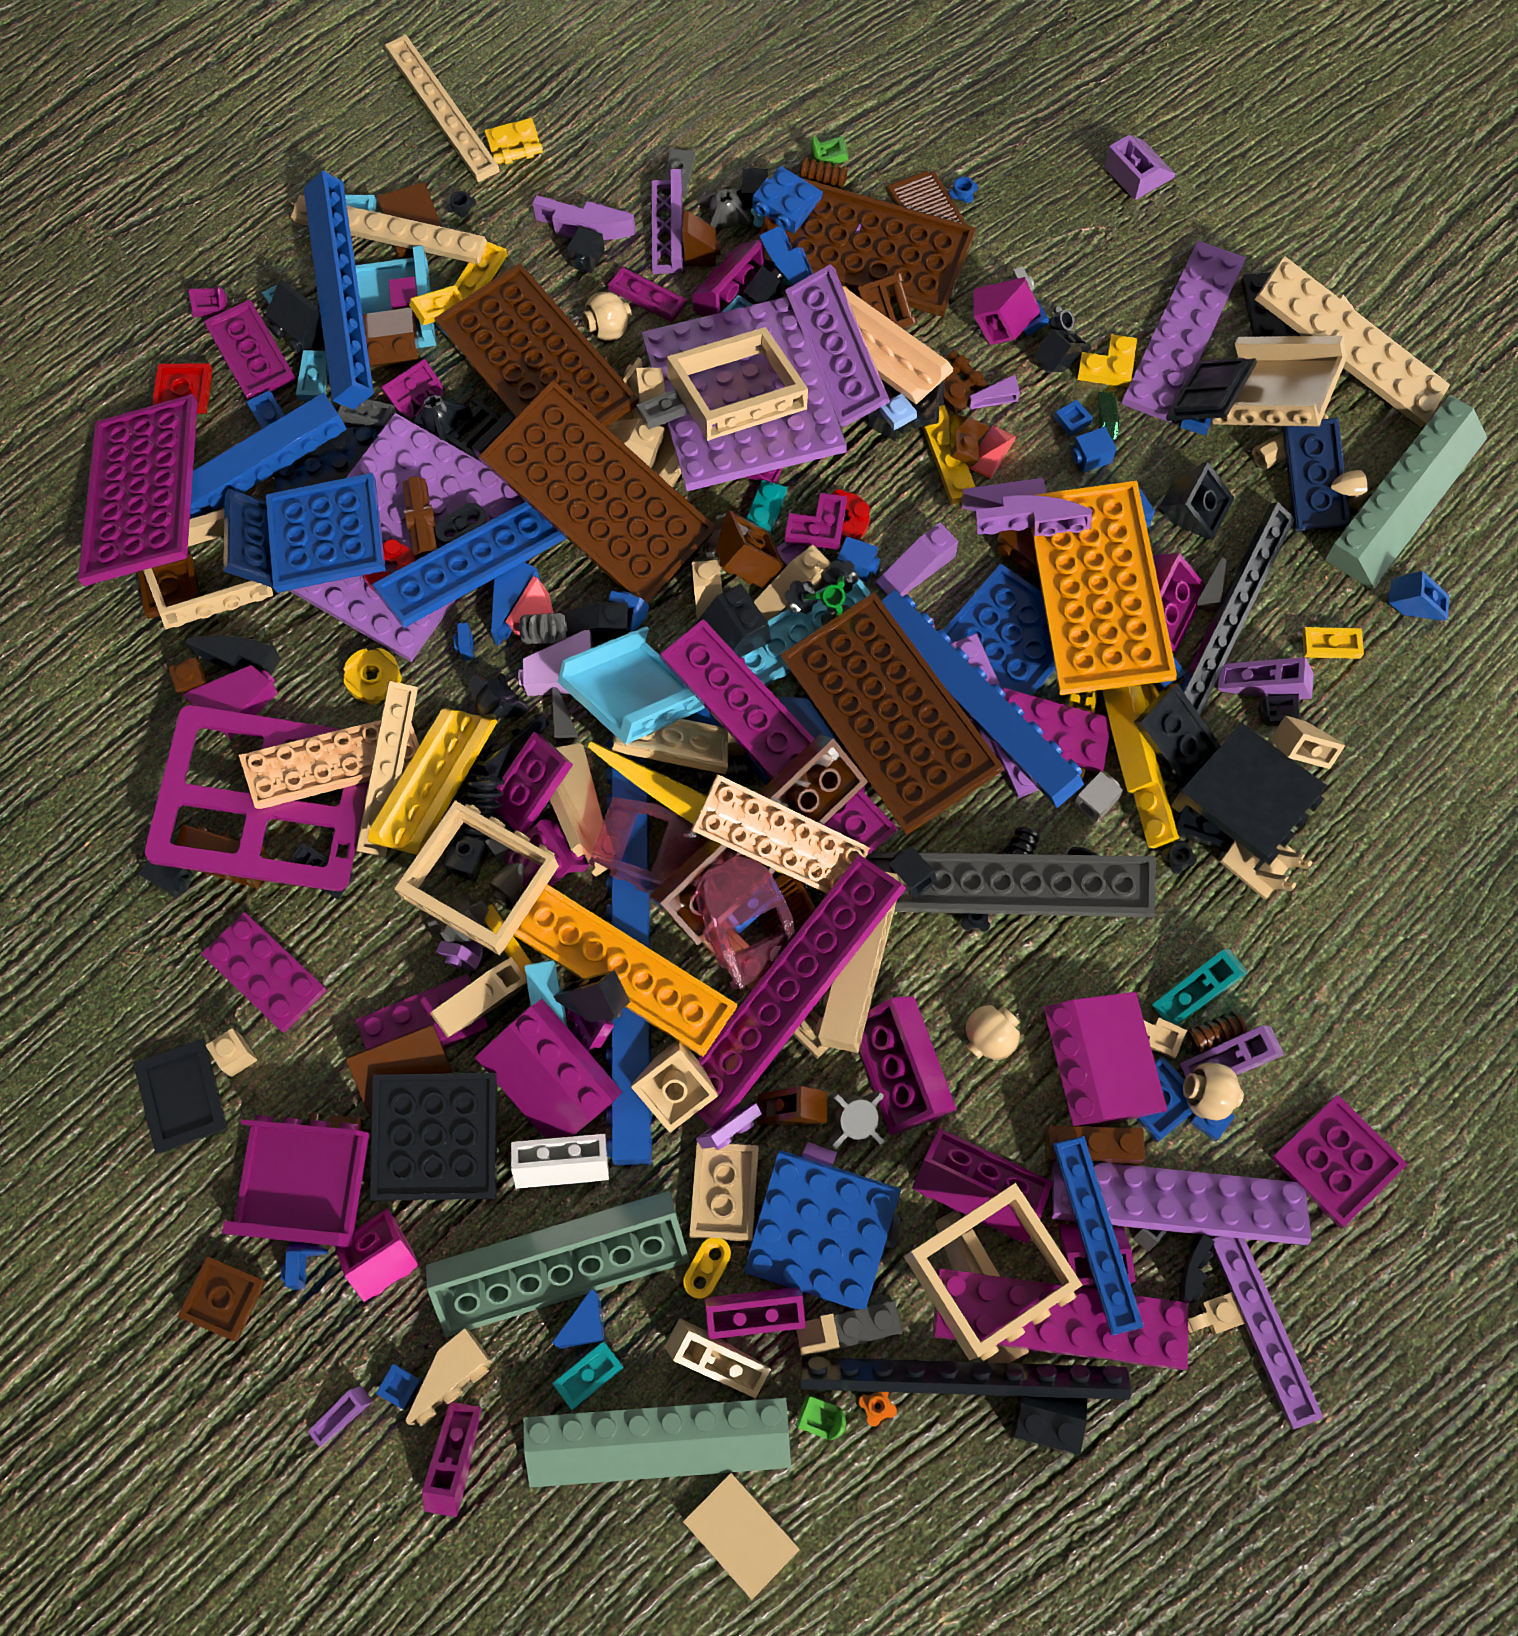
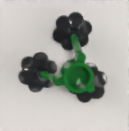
M834 560L831 562L830 569H827L824 573V579L829 582V586L822 593L814 592V586L809 581L803 583L798 580L793 581L790 584V590H787L784 594L785 601L789 603V610L792 613L801 612L809 614L813 609V605L818 602V599H821L822 603L827 607V613L821 616V624L823 626L848 610L849 606L842 605L845 601V593L852 591L853 584L859 580V574L854 570V564L849 560L844 562Z

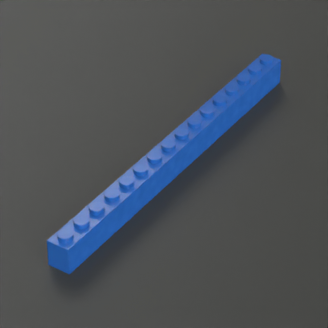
M613 733L612 741H607V748L611 750L613 745ZM619 753L649 768L648 758ZM607 767V782L612 784V793L607 794V809L612 811V820L607 821V836L612 838L611 852L614 859L612 875H607V891L612 893V903H607V919L612 921L614 927L650 949L649 794L613 767ZM625 1007L621 1010L622 1015L612 1021L614 1026L608 1035L612 1036V1047L607 1048V1065L612 1066V1077L610 1078L623 1092L612 1102V1108H607V1126H612V1138H607V1157H612L615 1166L652 1165V1111L631 1088V1084L651 1063V1023Z

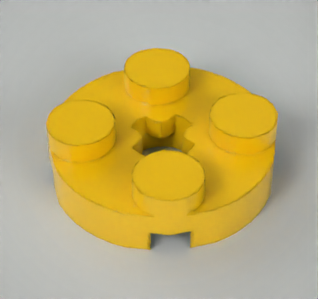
M367 648L361 649L351 655L344 666V684L350 694L356 699L372 705L378 704L381 700L385 699L389 681L400 683L402 680L396 659L391 653L382 648L369 651ZM368 671H379L375 679L367 680L368 676L366 673Z

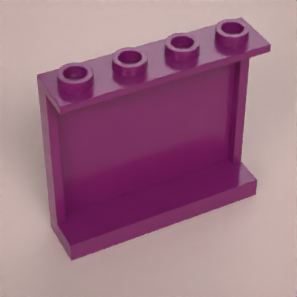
M255 1115L254 1121L242 1120L241 1124L250 1126L235 1218L234 1222L224 1221L222 1234L351 1247L369 1133L359 1131V1125L351 1123H340L339 1128H330V1122L311 1120L310 1126L301 1125V1119L283 1117L282 1123L273 1122L274 1117Z

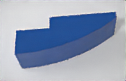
M778 226L759 235L776 266L794 285L813 274L804 249L801 247L792 249L784 227Z

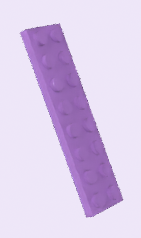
M1197 241L1127 389L1122 405L1167 421V413L1201 359L1246 257Z
M1054 1161L1052 1163V1219L1075 1221L1058 1163ZM1092 1162L1112 1225L1309 1245L1311 1241L1306 1190L1297 1182Z

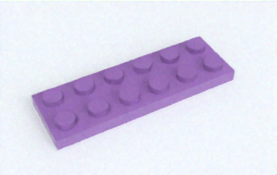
M830 264L786 289V294L804 338L810 342L840 425L845 427L890 403L835 268Z

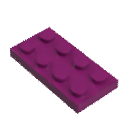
M251 299L204 321L247 400L269 390L274 391L296 380Z
M1006 688L1002 689L1006 694L1004 699L1009 704L1014 701L1025 713L1022 717L1028 723L1033 720L1044 732L1041 736L1047 742L1052 739L1063 751L1061 756L1066 761L1072 759L1080 768L1098 774L1104 770L1111 727L1109 717Z
M245 912L201 953L283 1033L327 991L322 984Z
M466 974L356 1019L365 1049L434 1023L444 1049L489 1031L490 1028L484 1015L447 1038L430 1014L434 1009L471 984L470 976Z

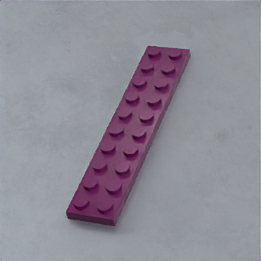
M704 619L660 654V659L771 780L814 740L811 734ZM862 789L824 824V826L869 847L866 858L898 830Z
M858 854L728 1020L705 1056L699 1057L698 1061L718 1093V1097L695 1113L710 1127L717 1130L722 1126L721 1123L729 1117L905 891L906 887L901 882Z

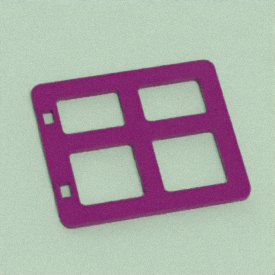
M195 705L183 707L179 712L145 847L147 860L152 864L331 891L344 890L350 881L369 781L343 788L341 802L336 807L294 800L263 809L254 807L250 792L243 793L192 785L185 782L199 729L205 728L260 737L264 740L262 749L342 729ZM186 805L245 815L246 820L238 852L231 854L171 844L170 841L179 807ZM277 819L334 829L328 864L325 867L262 858L260 854L268 821ZM339 844L349 845L346 858L336 857Z

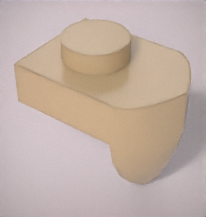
M1362 470L1349 471L1337 477L1333 481L1331 489L1348 495L1349 510L1357 509L1367 495V479Z

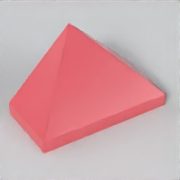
M992 425L978 448L979 461L974 466L968 465V468L992 479L1016 436Z
M534 576L505 621L519 637H521V634H519L520 618L523 615L554 613L549 592L540 580Z

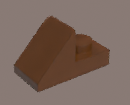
M952 414L949 417L951 457L974 466L979 461L978 440L990 427L970 417Z

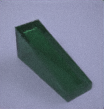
M1098 391L1099 429L1106 427L1111 438L1117 439L1120 421L1115 391Z

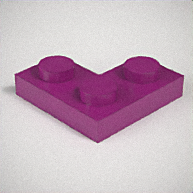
M820 493L816 517L789 513L785 543L814 545L816 547L839 550L847 496Z

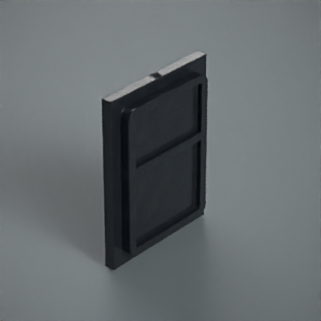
M1256 358L1199 362L1167 413V421L1227 417L1257 364Z
M204 1038L133 1063L155 1154L179 1148L180 1146L228 1130L209 1051Z

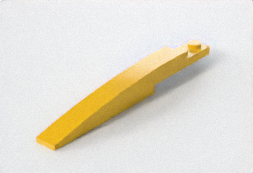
M1141 685L1104 689L1103 695L1127 792L1134 794L1147 845L1149 848L1154 849L1179 839L1155 752L1134 723L1147 708Z
M596 742L589 743L588 748L619 773L692 824L695 823L706 801V795L617 752H613Z

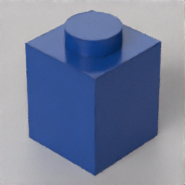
M1106 427L1077 436L1071 450V456L1076 465L1079 464L1084 473L1112 463L1117 448Z
M846 537L837 560L842 562L851 561L861 581L868 582L871 573L876 574L880 564V558H877V546Z

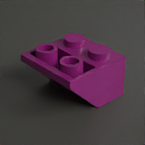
M1025 277L1014 278L1009 281L974 289V317L990 345L1015 340L1040 313V307Z
M1076 1223L1059 1224L1061 1253L1082 1283V1286L1079 1288H1096ZM1112 1225L1130 1284H1132L1136 1280L1129 1240L1124 1226Z

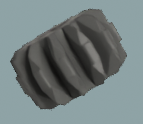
M561 613L527 614L520 618L519 634H521V641L525 643H553L566 639L567 622H565V615Z

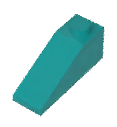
M1223 949L1152 1004V1006L1163 1020L1177 1026L1249 972L1230 949Z

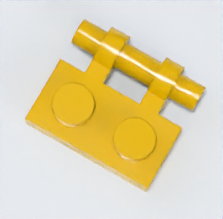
M532 118L485 130L491 154L497 164L505 162V165L513 163L512 160L524 157L530 159L534 158L535 154L543 153Z

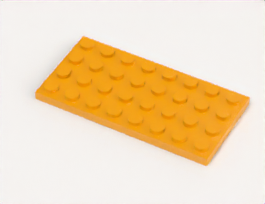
M1130 481L1036 494V496H1047L1078 503L1090 508L1092 512L1091 529L1078 533L1069 531L1056 533L1053 536H1035L1034 529L1031 527L1059 694L1065 695L1176 680L1177 673L1138 482Z

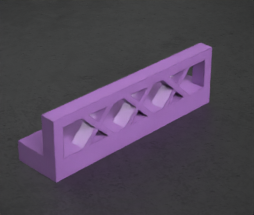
M671 169V180H652L653 274L683 273L681 169ZM657 189H671V195L663 200L657 195ZM663 209L671 213V217L665 223L657 217ZM664 231L671 235V240L665 245L658 240V236ZM666 253L671 257L672 265H658V259Z

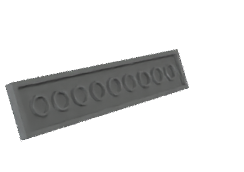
M873 852L866 859L884 872L892 873L889 863L897 852ZM919 853L934 870L937 882L916 899H913L905 890L898 898L894 912L1155 917V856Z

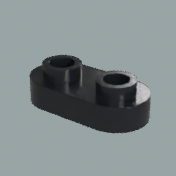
M469 503L441 519L435 527L438 542L444 546L485 524L487 521L485 510L478 504ZM471 518L477 519L475 523L468 522ZM449 532L454 533V536L447 537L445 535Z

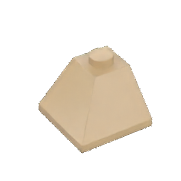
M641 418L615 421L610 431L652 469L664 444V427L657 426L648 430Z
M675 1041L658 1054L631 1084V1088L669 1133L718 1097L716 1089L698 1059L680 1041Z

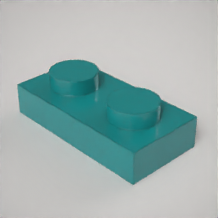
M762 480L746 520L769 531L771 535L786 498L787 487Z
M603 1341L552 1384L570 1409L575 1410L624 1369V1367Z

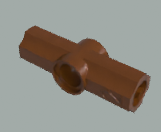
M414 476L408 477L406 481L402 482L406 503L404 512L408 533L411 534L414 558L420 559L437 550L434 533L436 525L432 504L430 505L426 479Z

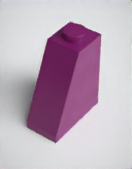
M250 665L190 690L183 697L190 705L257 715L278 694V691L273 685L275 682L274 678L267 671L262 669L259 672ZM220 731L230 740L236 735V733Z

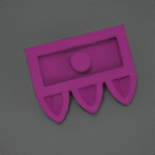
M425 359L381 387L389 402L395 405L396 411L398 410L401 414L410 418L414 416V408L411 401L421 407L428 398L426 391L433 396L443 397L442 384Z
M567 1009L566 1012L567 1024H574L572 1034L577 1039L582 1037L580 1043L587 1051L592 1050L594 1047L601 1048L614 1026L613 1022H606L605 1019L591 1022L570 1009Z

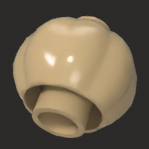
M599 292L592 295L586 302L585 311L582 312V322L585 330L591 332L595 338L613 341L625 333L627 321L632 316L631 309L628 303H623L619 296L614 293Z
M992 1005L979 1007L971 1013L966 1022V1034L969 1040L966 1047L978 1059L982 1056L993 1060L1007 1058L1017 1049L1019 1044L1020 1032L1015 1027L1020 1022L1004 1006L998 1010Z
M1210 1062L1199 1065L1194 1069L1193 1073L1187 1075L1183 1084V1094L1191 1111L1203 1119H1225L1236 1107L1241 1105L1244 1097L1235 1072L1230 1067L1220 1063Z

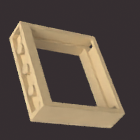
M766 327L667 356V377L674 389L677 390L679 397L685 403L686 408L707 441L807 409L808 388ZM763 352L786 386L772 392L709 410L688 375Z
M224 509L190 519L188 547L224 536ZM152 568L143 570L165 629L180 627L185 623L200 618H208L213 614L234 610L239 606L262 601L267 597L274 596L271 587L249 581L166 607Z
M454 801L395 887V890L402 899L496 954L501 955L559 865L554 857L555 853L547 850L546 846L540 844L537 847L529 843L530 839L517 830L514 833L506 830V826L500 820L492 816L489 819L480 815L481 811L475 806L468 804L464 806ZM463 822L541 866L496 934L418 889Z
M1016 1183L904 1256L969 1360L981 1357L982 1361L990 1358L999 1351L996 1346L1004 1339H1007L1008 1343L1019 1338L1025 1333L1022 1328L1030 1321L1036 1325L1051 1315L1048 1310L1056 1303L1060 1307L1066 1305L1077 1297L1074 1291L1082 1286V1283ZM1007 1204H1010L1062 1286L980 1342L927 1257Z

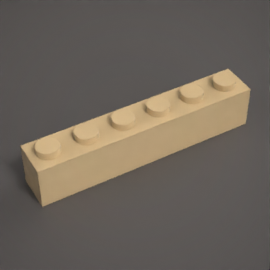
M886 872L899 881L897 874ZM896 902L834 980L831 989L828 988L825 992L823 1005L826 1006L824 1017L818 1019L816 1026V1035H819L818 1038L823 1046L854 1053L859 1052Z

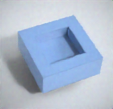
M902 393L890 399V403L880 407L879 410L894 430L917 418V411Z

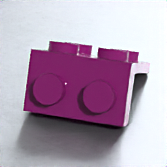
M540 820L526 834L530 839L529 843L537 847L540 844L544 845L547 850L555 853L554 857L559 867L549 880V886L553 887L567 873L584 872L589 867L585 855L577 857L571 850L559 820ZM512 849L505 856L508 865L523 864L524 880L522 885L526 890L541 866Z

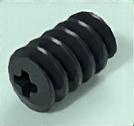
M472 775L476 777V780L467 782V786L475 789V792L466 794V797L473 800L474 803L469 805L478 808L481 811L480 815L487 819L491 816L501 819L502 815L495 812L494 809L501 808L503 803L495 800V798L503 796L504 792L496 788V786L505 784V780L494 776ZM473 827L464 828L462 831L469 834L485 835Z

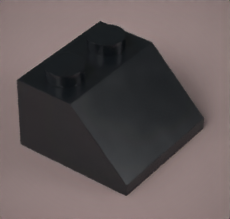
M280 280L266 314L271 325L269 327L271 333L279 340L284 339L290 349L296 354L299 352L303 354V350L318 351L325 345L321 315L318 308L285 281Z
M742 584L717 595L695 623L696 625L704 619L740 658L771 642L769 624Z
M1019 1396L1010 1439L1074 1456L1081 1455L1087 1422V1398Z

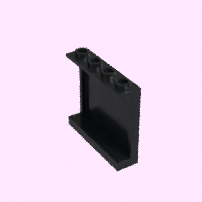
M1241 723L1180 791L1171 807L1181 813L1189 805L1260 859L1253 868L1255 871H1258L1264 862L1270 866L1280 854V851L1276 849L1279 844L1285 848L1294 837L1295 833L1291 831L1293 827L1299 830L1310 817L1306 813L1307 810L1310 809L1314 812L1325 799L1321 796V793L1327 785L1294 760L1288 758L1283 752L1248 726Z

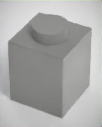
M1100 772L1079 793L1074 806L1096 824L1119 800L1123 789L1120 788L1119 783L1113 777L1106 776Z

